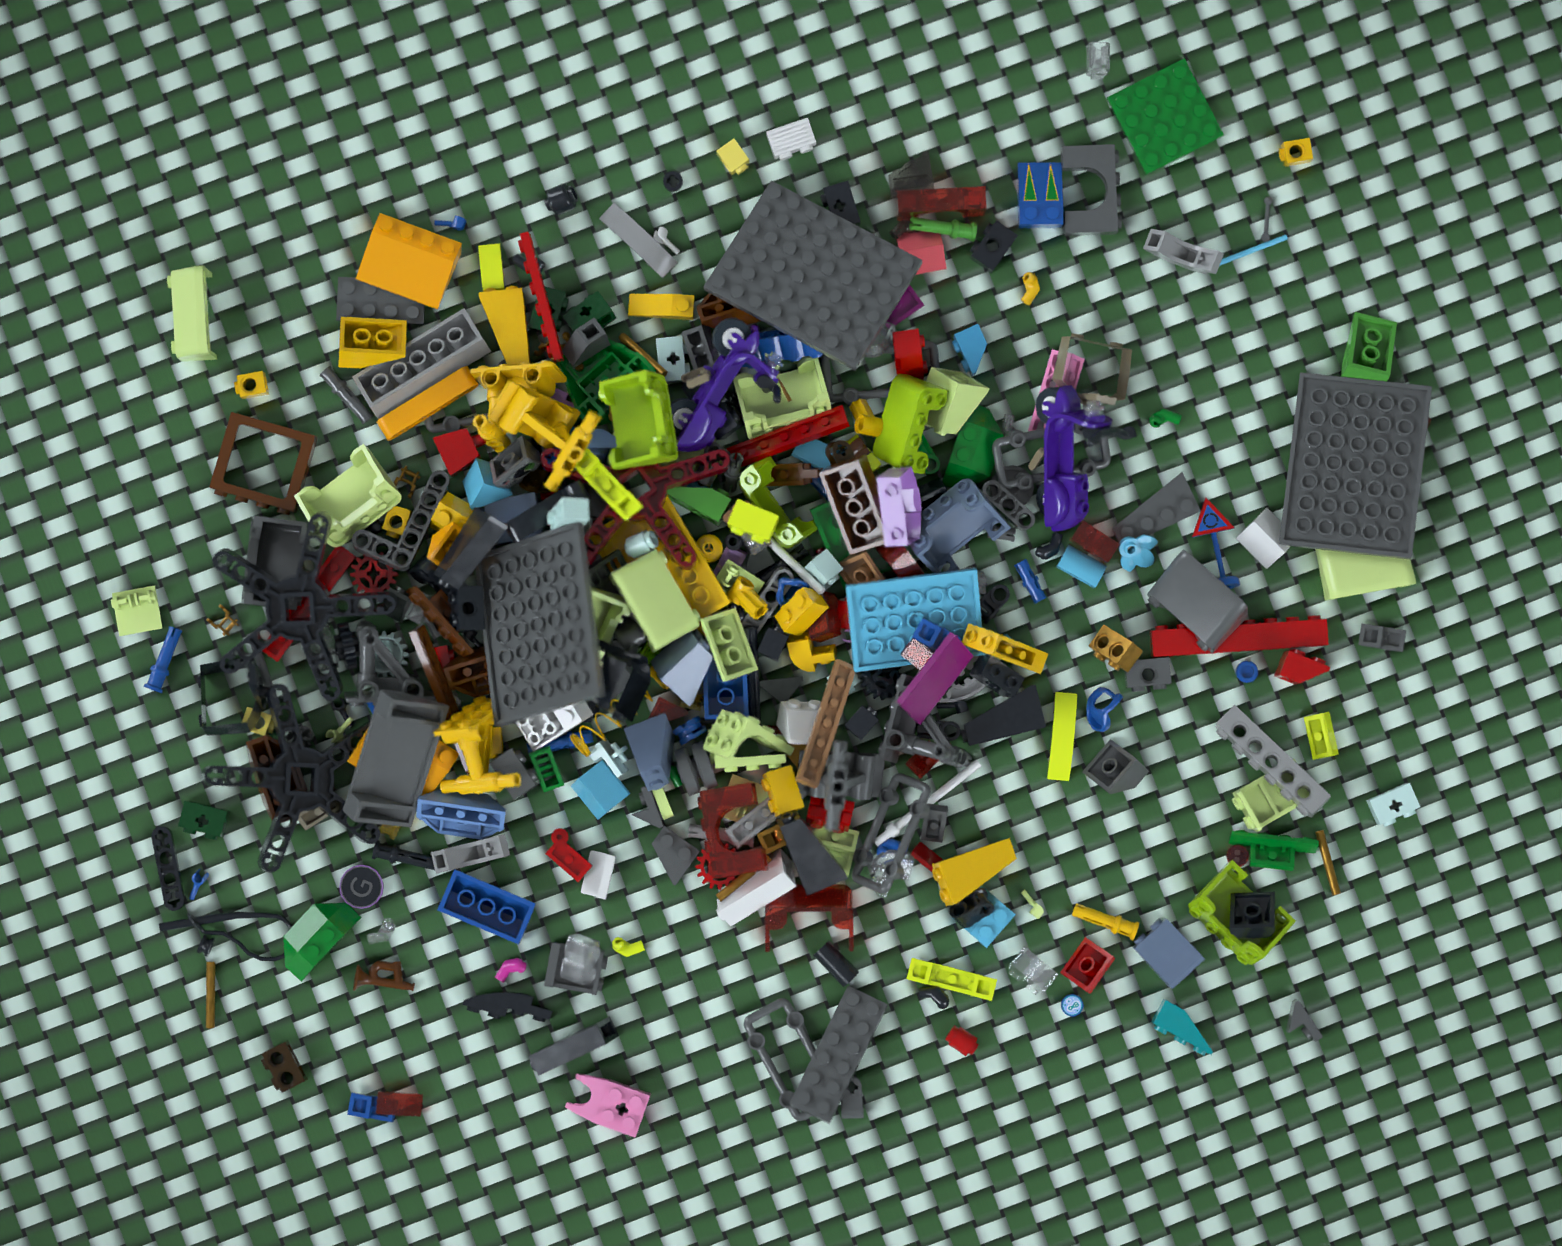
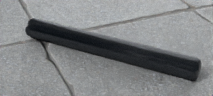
M748 626L745 628V635L758 667L757 671L747 674L749 716L759 720V725L761 726L757 627Z

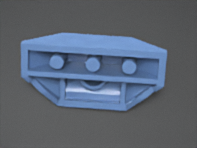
M441 789L418 797L416 817L423 820L427 826L439 834L482 840L504 830L506 809L488 794L471 793L462 795L458 792L444 794L441 792Z

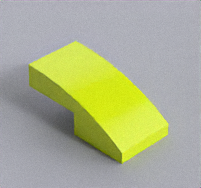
M500 243L478 246L483 292L488 288L505 290Z

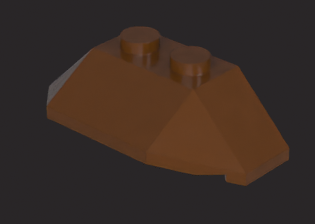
M711 293L696 306L702 325L715 328L721 321L727 318L742 320L747 325L761 321Z
M485 646L473 649L474 652L468 656L458 655L443 667L450 689L475 698L490 694Z
M268 735L246 742L251 767L269 768L274 758L281 753L278 740ZM291 767L290 791H307L300 767ZM255 771L253 775L257 784L261 781L262 776L259 771ZM258 787L263 804L272 821L279 804L273 799L268 788ZM283 815L280 818V823L289 821V816Z

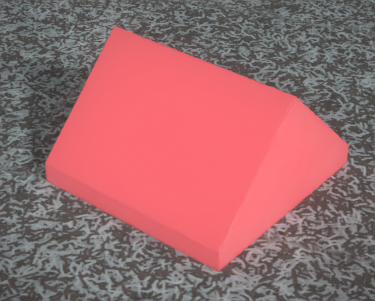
M916 230L895 234L898 248L922 260V265L916 275L946 269L941 234Z

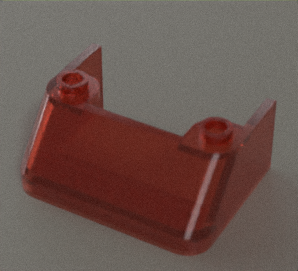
M796 884L795 888L765 905V952H770V930H778L785 926L787 912H831L833 925L838 929H848L849 951H854L853 893L849 886L834 884L807 895L803 885Z

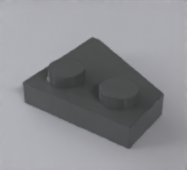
M666 826L662 828L652 842V846L672 884L676 886L700 851Z

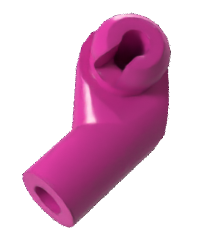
M520 958L506 960L495 978L504 983L511 972L518 971L523 973L527 965Z

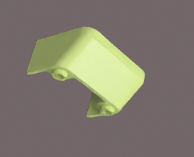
M204 265L173 270L171 275L167 276L168 288L172 290L175 340L171 341L172 354H176V357L182 362L217 359V355L210 350L206 278L212 277V273Z

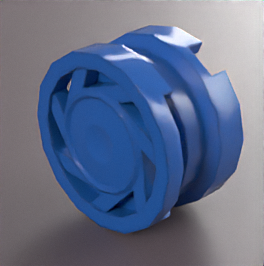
M699 715L673 730L674 735H678L681 746L707 731V728L700 723L701 718Z

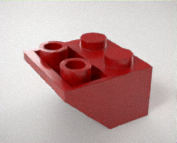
M1293 648V650L1290 649V651L1283 652L1274 677L1292 684H1299L1328 672L1330 667L1325 665V660L1317 657L1309 659L1305 657V652Z

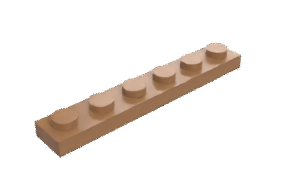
M840 659L834 661L795 781L814 789L819 785L853 682L855 672L852 664Z

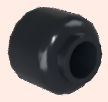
M562 183L547 190V198L544 199L549 211H553L556 215H561L576 207L578 195L573 186Z

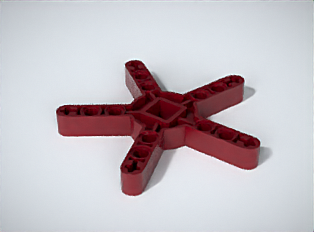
M549 448L543 451L541 461L545 470L553 472L555 461L548 464L547 459L555 456L556 460L561 452L560 450ZM715 450L663 467L657 463L617 470L612 469V465L609 467L603 465L621 485L639 473L650 490L636 499L643 507L628 520H646L677 565L683 570L693 569L696 565V553L663 508L667 492L670 489L726 472L730 465L729 455L723 450ZM720 457L721 460H724L722 466L716 463V458ZM707 460H710V464H711V469H710V470L708 469V462H707ZM700 463L704 465L705 469L703 472L697 473L693 471L692 468L695 464ZM577 470L565 476L576 481L581 479L583 483L590 485ZM675 470H680L684 475L680 479H674L671 474ZM608 504L584 536L585 545L589 549L587 552L588 567L591 566L625 521ZM606 518H612L615 523L612 527L608 528L603 525V521ZM663 518L667 521V524L663 528H658L655 526V521ZM592 536H600L601 542L598 545H592L589 542ZM671 536H676L680 539V542L675 546L669 545L667 541ZM682 548H683L684 554H685L687 557L691 555V557H690V561H691V562H689V563H688L687 561H683V562H682L683 557H682V554L680 553V550H681Z

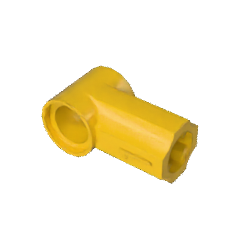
M859 398L857 401L852 402L849 408L855 418V432L873 437L880 436L883 430V420L874 416L865 399Z
M738 576L727 592V596L730 601L740 605L753 619H759L767 612L768 604L753 590L754 585L745 577Z

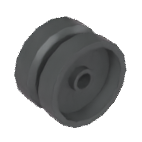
M703 741L692 744L693 759L690 758L685 747L674 750L677 770L689 796L700 793L701 788L698 778L702 779L704 787L708 790L718 786L709 756L703 748Z

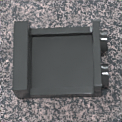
M552 942L544 986L597 995L598 991H602L604 978H600L601 970H606L608 957L604 956L605 951Z

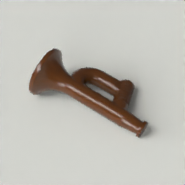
M377 961L370 966L369 974L365 973L360 965H357L353 991H356V989L363 985L370 984L401 990H412L413 992L415 983L403 981L401 961ZM379 970L393 971L394 979L379 977L377 972Z

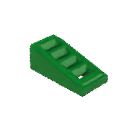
M550 745L529 752L543 792L564 786L563 777ZM548 753L547 757L539 760L536 759V756ZM551 761L550 764L539 767V764ZM553 767L554 770L542 774L541 771ZM556 774V777L548 780L544 779L546 777Z

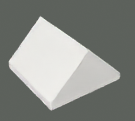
M1268 508L1264 509L1236 537V540L1265 569L1269 568L1291 547L1279 544L1281 521Z

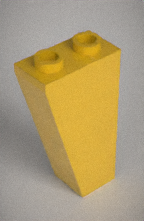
M508 286L505 290L488 288L484 292H479L481 304L506 364L519 365L521 362L531 363L523 289L518 288V286Z
M969 623L962 639V643L967 647L1039 674L1042 673L1048 657L1046 652Z
M1010 838L932 864V874L939 883L941 889L939 891L940 898L945 902L946 906L957 904L1017 859Z

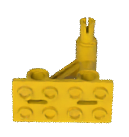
M548 360L536 364L521 362L519 365L500 364L498 367L478 366V368L470 369V374L484 389H487L488 413L508 381H513L547 397L554 395L556 383L567 382V377L555 363ZM480 415L475 416L473 424L478 428V433L486 441L487 446H490L495 452L501 453L511 445V440L506 435L507 431L501 428L497 422L489 418L487 420L484 415H481V417Z
M513 381L507 382L487 415L490 420L497 422L501 428L513 435L521 432L533 437L538 444L546 449L557 447L562 450L553 464V472L544 484L549 490L552 491L553 489V492L558 490L564 477L570 475L578 461L583 458L584 451L593 438L592 432L599 420H601L600 415L589 410L581 426L576 427L570 435V430L581 414L578 409Z
M486 696L474 698L473 703L462 707V711L451 715L450 720L442 722L440 727L433 731L434 736H441L446 744L458 743L460 750H463L469 770L468 775H460L457 779H444L441 781L440 789L442 793L480 794L493 791L500 792L507 787L520 786L521 777L519 773L502 774L500 772H489L494 725L491 698H486Z

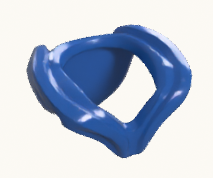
M782 577L778 581L776 600L779 605L783 606L795 595L796 591L802 587L810 588L808 583L799 577L794 579ZM785 585H791L787 593L783 595Z
M1099 687L1092 692L1087 701V720L1093 730L1105 732L1110 728L1111 721L1108 713L1123 698L1122 694L1118 693L1115 695L1111 690L1104 687ZM1103 693H1106L1113 699L1103 709L1095 707L1096 700Z

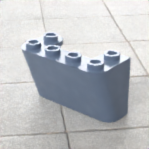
M966 478L955 484L921 512L920 539L910 544L919 559L933 573H940L942 567L948 563L950 568L946 572L959 570V567L951 555L985 529L991 539L995 541L1011 527L971 479ZM995 524H1002L999 530L992 531Z

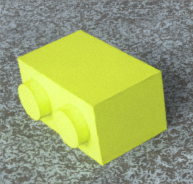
M737 499L727 524L731 528V532L740 536L743 533L752 536V541L763 544L764 542H770L778 524L779 516Z

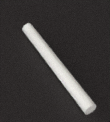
M771 538L770 542L766 543L819 595L824 593L825 588L776 540Z

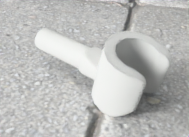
M659 227V230L655 231L653 238L659 244L669 247L677 255L680 250L666 238L668 234L667 229Z

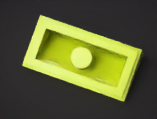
M1325 712L1304 717L1313 760L1338 755L1330 713Z

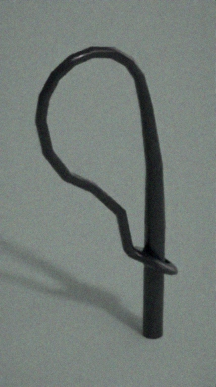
M229 912L198 917L187 913V919L159 923L160 932L195 926L205 935H223L236 943L248 956L260 961H278L285 958V955L283 953L276 957H261L250 952L239 940L225 931L205 930L201 925L243 918H276L283 921L289 929L292 927V924L285 917L264 912Z

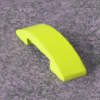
M587 447L583 458L578 461L575 468L621 518L627 521L643 506L614 478Z
M1055 692L1047 779L1069 781L1074 745L1077 694Z
M915 958L911 959L907 980L929 984L990 1001L993 999L997 979Z

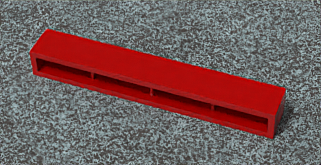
M1321 615L1308 616V620L1299 621V617H1286V622H1277V618L1264 619V623L1257 624L1255 620H1244L1242 625H1239L1213 653L1329 645L1327 619H1321ZM1184 624L1177 625V629H1168V625L1155 626V630L1150 631L1151 658L1212 653L1208 650L1206 652L1203 651L1196 644L1198 640L1195 634Z

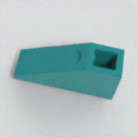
M1163 999L1151 1021L1156 1025L1154 1029L1165 1035L1167 1031L1174 1034V1040L1183 1045H1186L1187 1042L1194 1045L1193 1050L1205 1056L1206 1052L1212 1055L1213 1051L1187 1012Z

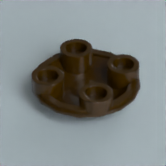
M540 464L535 471H531L524 476L518 485L531 493L551 492L544 484L552 472L544 470L543 464Z

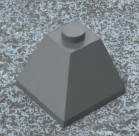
M1110 739L1082 773L1109 794H1114L1135 788L1149 771L1134 756Z

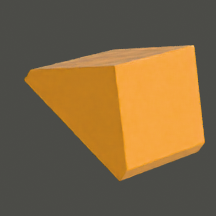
M451 522L433 534L427 558L439 566L462 528Z

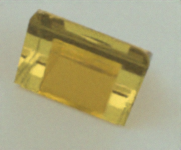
M696 694L690 706L680 699L679 707L701 711L704 696Z

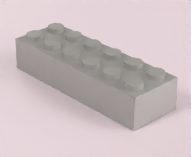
M465 308L406 343L405 358L369 366L352 376L379 420L458 369L468 366L485 356L491 350Z

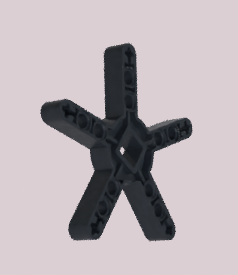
M320 511L310 518L296 574L288 576L281 581L228 548H223L214 554L212 563L217 570L266 600L265 611L267 621L222 657L220 667L225 673H235L279 636H282L289 640L300 641L319 690L326 700H335L343 692V683L321 630L327 625L330 617L390 614L398 605V597L392 592L330 594L326 586L318 580L332 524L331 516L328 513ZM321 517L322 522L325 524L320 528L319 533H312V531L318 530L319 523L315 522V520ZM310 539H318L320 548H312L310 546ZM223 555H226V556H227V558H226V561H227V562L224 563V564H222V563H221V561H222V558H221V557H222ZM305 560H312L315 564V569L308 570L304 565ZM236 561L237 564H235L231 570L230 567L232 566V563ZM239 566H244L247 569L248 575L246 577L239 575ZM258 578L266 581L267 586L265 589L257 586L256 581ZM309 596L310 617L289 618L288 597ZM386 598H388V602H392L389 608H387L386 604H379L377 609H375L376 603H381ZM367 599L371 604L370 609H363L360 606V600ZM345 600L349 606L348 610H341L338 607V601ZM261 630H267L270 633L269 640H264L260 636ZM248 643L253 646L254 651L252 654L244 651V644ZM312 643H317L321 647L320 653L312 652L310 648ZM239 655L240 658L234 663V665L229 666V660H232L235 656ZM319 664H326L329 667V673H321ZM330 685L337 688L334 693L333 691H328Z
M283 684L269 686L266 691V698L281 753L274 758L269 768L210 765L206 766L201 772V779L207 785L268 788L271 796L278 803L258 857L259 868L271 873L280 868L301 811H309L317 807L359 841L367 844L376 843L380 838L379 828L373 823L363 824V822H356L353 826H349L347 824L348 815L343 811L345 800L332 791L334 786L333 771L347 762L354 751V748L351 746V739L356 736L361 740L369 727L370 721L364 723L320 753L303 745L288 688ZM276 688L278 691H282V695L279 698L273 696ZM281 702L286 703V705L275 706V704H280ZM282 709L288 712V719L284 722L278 716ZM288 730L294 734V739L290 743L284 739V735ZM335 749H339L342 752V757L338 761L334 760L332 756ZM291 767H311L310 792L290 791ZM213 769L214 773L223 774V778H213L212 782V779L208 777V773H212ZM233 770L238 771L240 775L239 780L235 783L229 777ZM255 771H259L262 776L261 781L257 784L252 781V774ZM334 800L339 803V810L335 813L330 810V804ZM286 814L290 818V823L283 827L280 824V818ZM359 828L371 830L370 834L372 837H366L367 834L363 830H359ZM279 835L282 838V844L276 848L272 844V839ZM270 849L272 851H278V855L272 854L271 852H268V850ZM271 858V861L274 862L273 866H268L265 863V859Z

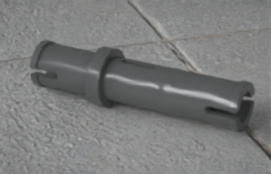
M330 366L319 375L332 388L331 392L341 398L362 424H365L372 418L373 414L346 386V381H342Z

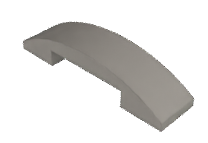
M615 203L599 218L661 278L677 264V261L653 237Z

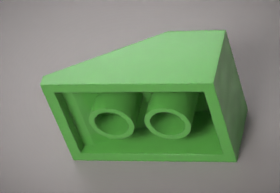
M1355 312L1343 358L1341 377L1387 382L1391 373L1397 322Z
M676 487L667 492L672 502L718 527L723 521L722 516L732 505L729 493L720 488L716 491L712 488Z

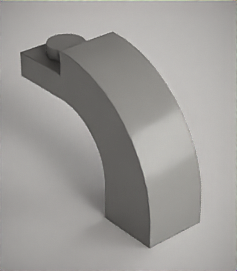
M1156 229L1150 230L1143 247L1144 250L1165 261L1203 274H1216L1224 255L1218 250L1189 244L1166 231Z
M502 834L431 852L435 872L438 874L510 855L506 836Z

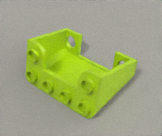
M898 374L895 376L891 383L881 418L883 420V430L880 436L875 439L873 455L895 468L912 467L914 473L925 474L929 463L926 453L918 451L928 420L929 410L941 409L946 404L949 390L911 375Z
M1231 860L1188 904L1189 913L1194 918L1199 919L1205 925L1208 932L1215 934L1225 948L1231 949L1242 964L1253 965L1265 958L1296 920L1279 906L1275 909L1276 931L1272 936L1268 938L1240 939L1230 934L1231 893L1252 892L1242 882L1248 874Z

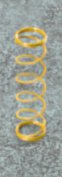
M651 666L649 668L650 676L662 688L668 689L669 687L655 674V669ZM647 691V695L645 694V697L648 698L651 702H653V699ZM612 699V700L610 701V706H612V702H613V701H617V702H618L619 700ZM596 713L595 722L601 735L590 727L580 726L579 733L581 739L574 733L570 735V739L583 755L589 757L591 752L583 739L581 728H587L604 741H607L599 727L596 716L601 714L622 728L619 721L616 722L606 714Z

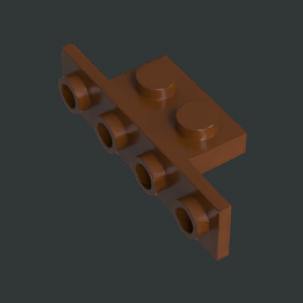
M416 585L406 590L410 601L424 611L425 618L439 628L438 632L442 637L448 638L453 644L452 647L456 653L465 657L474 652L458 634L459 632H456L449 624L451 605L448 602V596L442 589L438 590L429 600Z

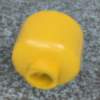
M707 534L697 540L696 544L708 563H714L720 559L723 553V545L718 537Z

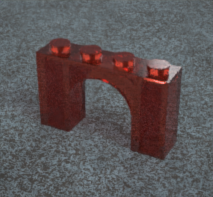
M985 186L897 191L896 195L897 220H910L912 216L919 218L922 214L933 212H961L962 217L984 216L987 208Z
M750 782L699 791L700 797L697 798L699 809L703 812L701 827L703 832L706 831L707 840L704 841L706 853H709L710 856L708 871L710 875H713V879L768 871L769 867L765 848L734 852L723 844L719 834L720 823L728 812L738 808L758 805L755 783Z

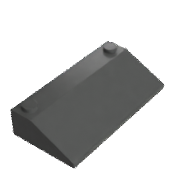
M380 689L343 811L354 822L412 827L417 811L418 797L422 795L440 736H434L433 731L439 728L442 722H445L449 709L448 705L400 691Z

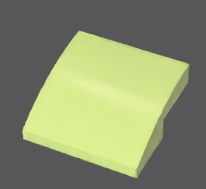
M823 826L820 829L815 828L814 833L840 863L848 877L859 831L849 829L848 832L835 833L826 830Z

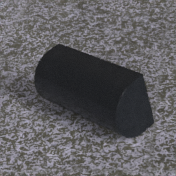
M829 940L813 955L843 987L859 973Z

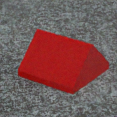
M1085 937L1060 973L1091 994L1115 960V957Z

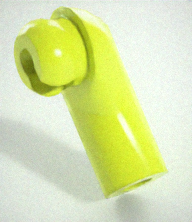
M616 937L612 941V948L625 957L645 951L641 940L630 944L621 937Z

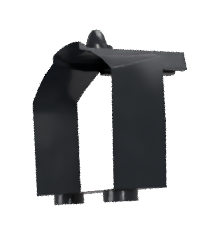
M598 638L599 650L608 653L601 666L605 696L592 700L597 703V707L612 714L613 719L622 723L625 720L633 722L650 685L649 660L644 655L638 654L637 644H633L625 651ZM630 661L633 670L614 709L609 704L625 665Z
M238 659L229 660L228 665H234ZM251 660L240 668H248V686L253 698L256 699L249 719L243 723L208 727L206 725L205 675L224 671L220 667V661L200 665V675L197 676L198 686L201 688L202 714H199V725L207 736L250 733L256 726L262 710L266 709V691L269 687L261 684L256 665Z

